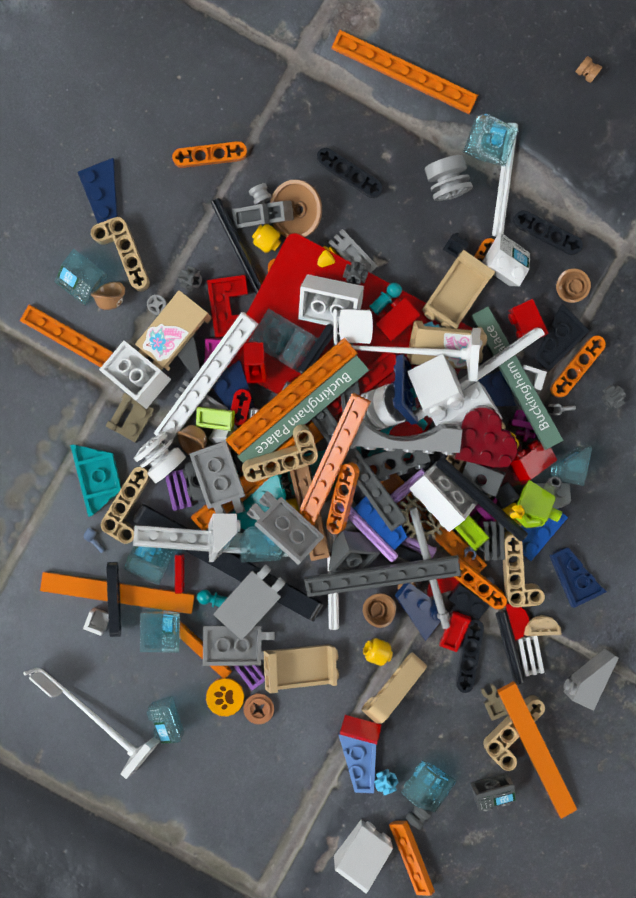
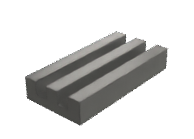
M483 521V531L488 537V525H491L492 556H489V540L484 543V560H505L504 527L498 521ZM496 525L499 527V555H497Z

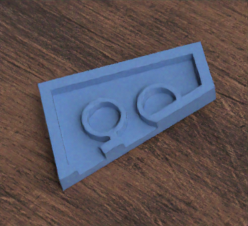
M338 732L354 791L356 793H374L376 744L343 736Z

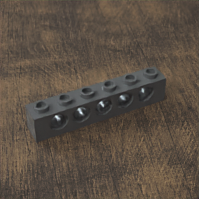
M403 449L383 451L364 458L368 465L376 466L377 471L375 475L380 482L390 479L391 474L403 475L409 472V468L421 469L427 466V462H430L429 455L423 453V450H415V452L411 453L413 455L411 463L404 462L403 456L408 452L403 451ZM393 459L395 462L394 468L386 469L385 461ZM342 485V492L344 494L349 493L348 487ZM331 488L326 500L333 498L335 488Z

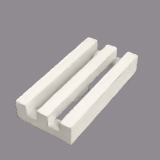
M526 636L518 639L524 675L527 677L532 674L544 673L538 637ZM530 640H533L538 669H536ZM523 641H526L532 670H528Z

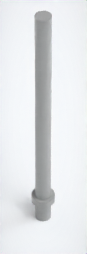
M412 507L409 510L423 560L431 559L417 507ZM437 579L429 580L438 610L437 617L441 621L442 628L447 629L450 627L448 621L449 614L445 610Z

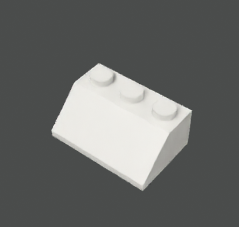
M307 274L300 289L299 319L334 326V309H337V316H340L342 309H361L364 286ZM337 318V328H339L340 318Z
M479 381L462 391L465 400L460 402L459 405L450 407L442 411L441 414L431 417L436 426L439 424H449L461 427L467 412L476 408V406H488L495 410L501 420L503 419L487 390Z
M436 463L409 488L413 495L426 506L427 510L449 532L462 523L478 504L436 466Z

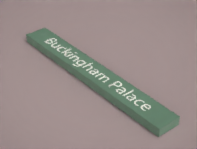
M489 307L471 315L476 328L482 327L487 335L486 345L492 356H495L510 345ZM516 355L499 365L500 371L543 448L547 450L564 441Z
M355 355L241 454L237 455V457L244 463L249 459L272 453L293 435V430L296 426L305 425L368 372L369 369Z

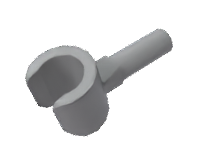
M548 405V407H554L553 413H549V415H561L564 411L576 410L575 405Z

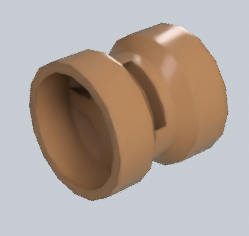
M587 56L575 72L578 75L585 76L586 81L591 83L603 67L599 64H594L592 58Z

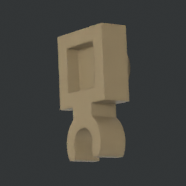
M490 684L491 692L486 693L484 688H481V693L485 698H488L483 703L493 721L507 715L508 712L500 696H496L495 686Z

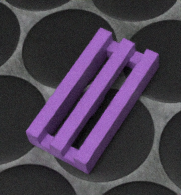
M183 470L170 472L165 476L173 511L192 507ZM177 474L181 475L187 504L183 503ZM170 476H173L175 488L179 500L178 506L176 504Z
M243 665L256 682L255 684L250 681L240 666H234L251 690H254L265 681V674L258 665L252 666L261 677L260 680L249 665Z

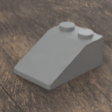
M607 649L602 650L574 672L570 679L565 681L564 693L572 701L594 711L619 658Z

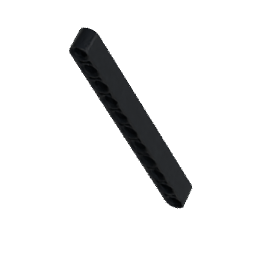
M141 503L132 519L139 526L189 529ZM184 550L240 582L252 570L256 574L261 570V568L234 553L223 552L214 562H209V551ZM268 573L263 580L269 586H272L278 578ZM288 583L277 592L281 595L277 601L278 603L313 622L324 605L317 599L308 597L306 593Z

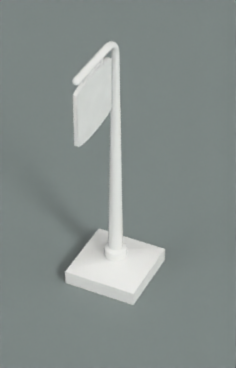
M337 309L333 310L335 345L339 343L337 334H340L341 340L345 337L350 343L370 344L373 333V319L370 310L342 309L340 316H337ZM337 318H340L339 332H337ZM481 328L472 329L467 348H462L461 350L351 346L355 350L432 356L443 354L446 357H460L462 360H466L469 381H477Z
M34 668L23 673L24 675L29 674V679L49 697H57L63 692L128 751L127 754L130 758L121 772L125 779L138 770L160 741L154 736L140 747L132 745L43 669Z

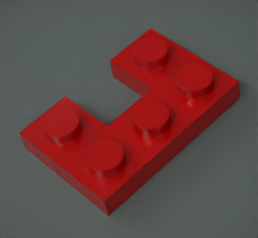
M245 275L207 280L215 338L224 337L239 317V315H232L229 298L248 295Z

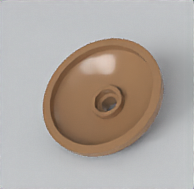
M289 180L282 183L274 191L270 203L292 201L294 220L274 223L273 226L285 237L292 233L307 237L316 230L322 217L320 196L316 189L305 181Z

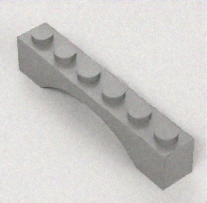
M363 420L350 449L362 446L367 450H375L377 447L384 448L386 451L403 449L405 452L412 453L415 450H423V453L433 454L434 451H438L445 455H453L454 453H460L462 429L459 425L439 424L421 434L394 436L374 429Z

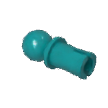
M398 283L389 284L387 292H381V295L369 305L371 310L378 315L389 303L392 304L391 298L400 296L402 292L401 286Z
M201 590L197 594V600L200 604L212 603L213 608L214 606L220 607L228 597L217 595V592L215 596L211 595L208 590Z

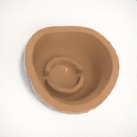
M568 269L558 278L556 284L557 293L566 302L576 303L582 301L590 292V279L582 270Z
M109 282L92 292L91 296L100 309L111 310L122 304L125 288L120 282Z
M189 425L176 433L181 448L188 455L206 448L207 436L198 426Z
M374 594L366 599L363 604V615L369 624L374 627L383 628L393 621L396 605L390 596Z

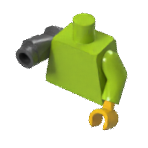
M556 476L549 478L543 488L529 480L522 490L517 506L512 507L514 513H511L510 517L520 522L525 528L543 526L548 518L558 522L562 511L553 508V504L556 499L554 495L561 488V479Z

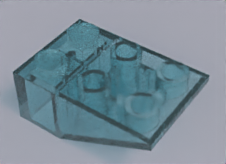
M268 308L249 342H263L266 353L298 372L299 366L318 338Z

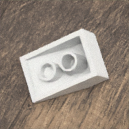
M125 341L120 344L99 369L146 409L171 380Z

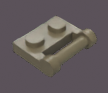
M124 393L121 397L123 399L111 421L107 422L106 427L136 443L155 409L150 406L147 409L144 408L130 395ZM132 403L134 407L121 428L117 424L128 404Z

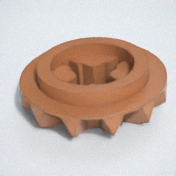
M257 693L248 697L244 704V715L251 723L264 724L273 716L274 705L271 698L265 694ZM255 704L259 706L264 704L262 708L263 713L260 711L253 713L256 709Z

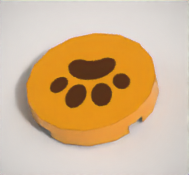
M232 678L216 679L207 690L206 702L208 707L219 716L227 717L234 715L240 710L244 702L242 686Z

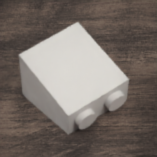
M443 354L407 371L421 407L429 418L441 414L442 411L450 407H456L465 400L456 371Z
M361 819L335 853V871L367 893L393 850L391 838L383 832L381 834L376 831V827L369 821L364 822Z

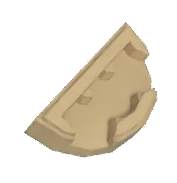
M540 615L529 621L525 627L524 635L543 636L562 635L561 627L553 618Z

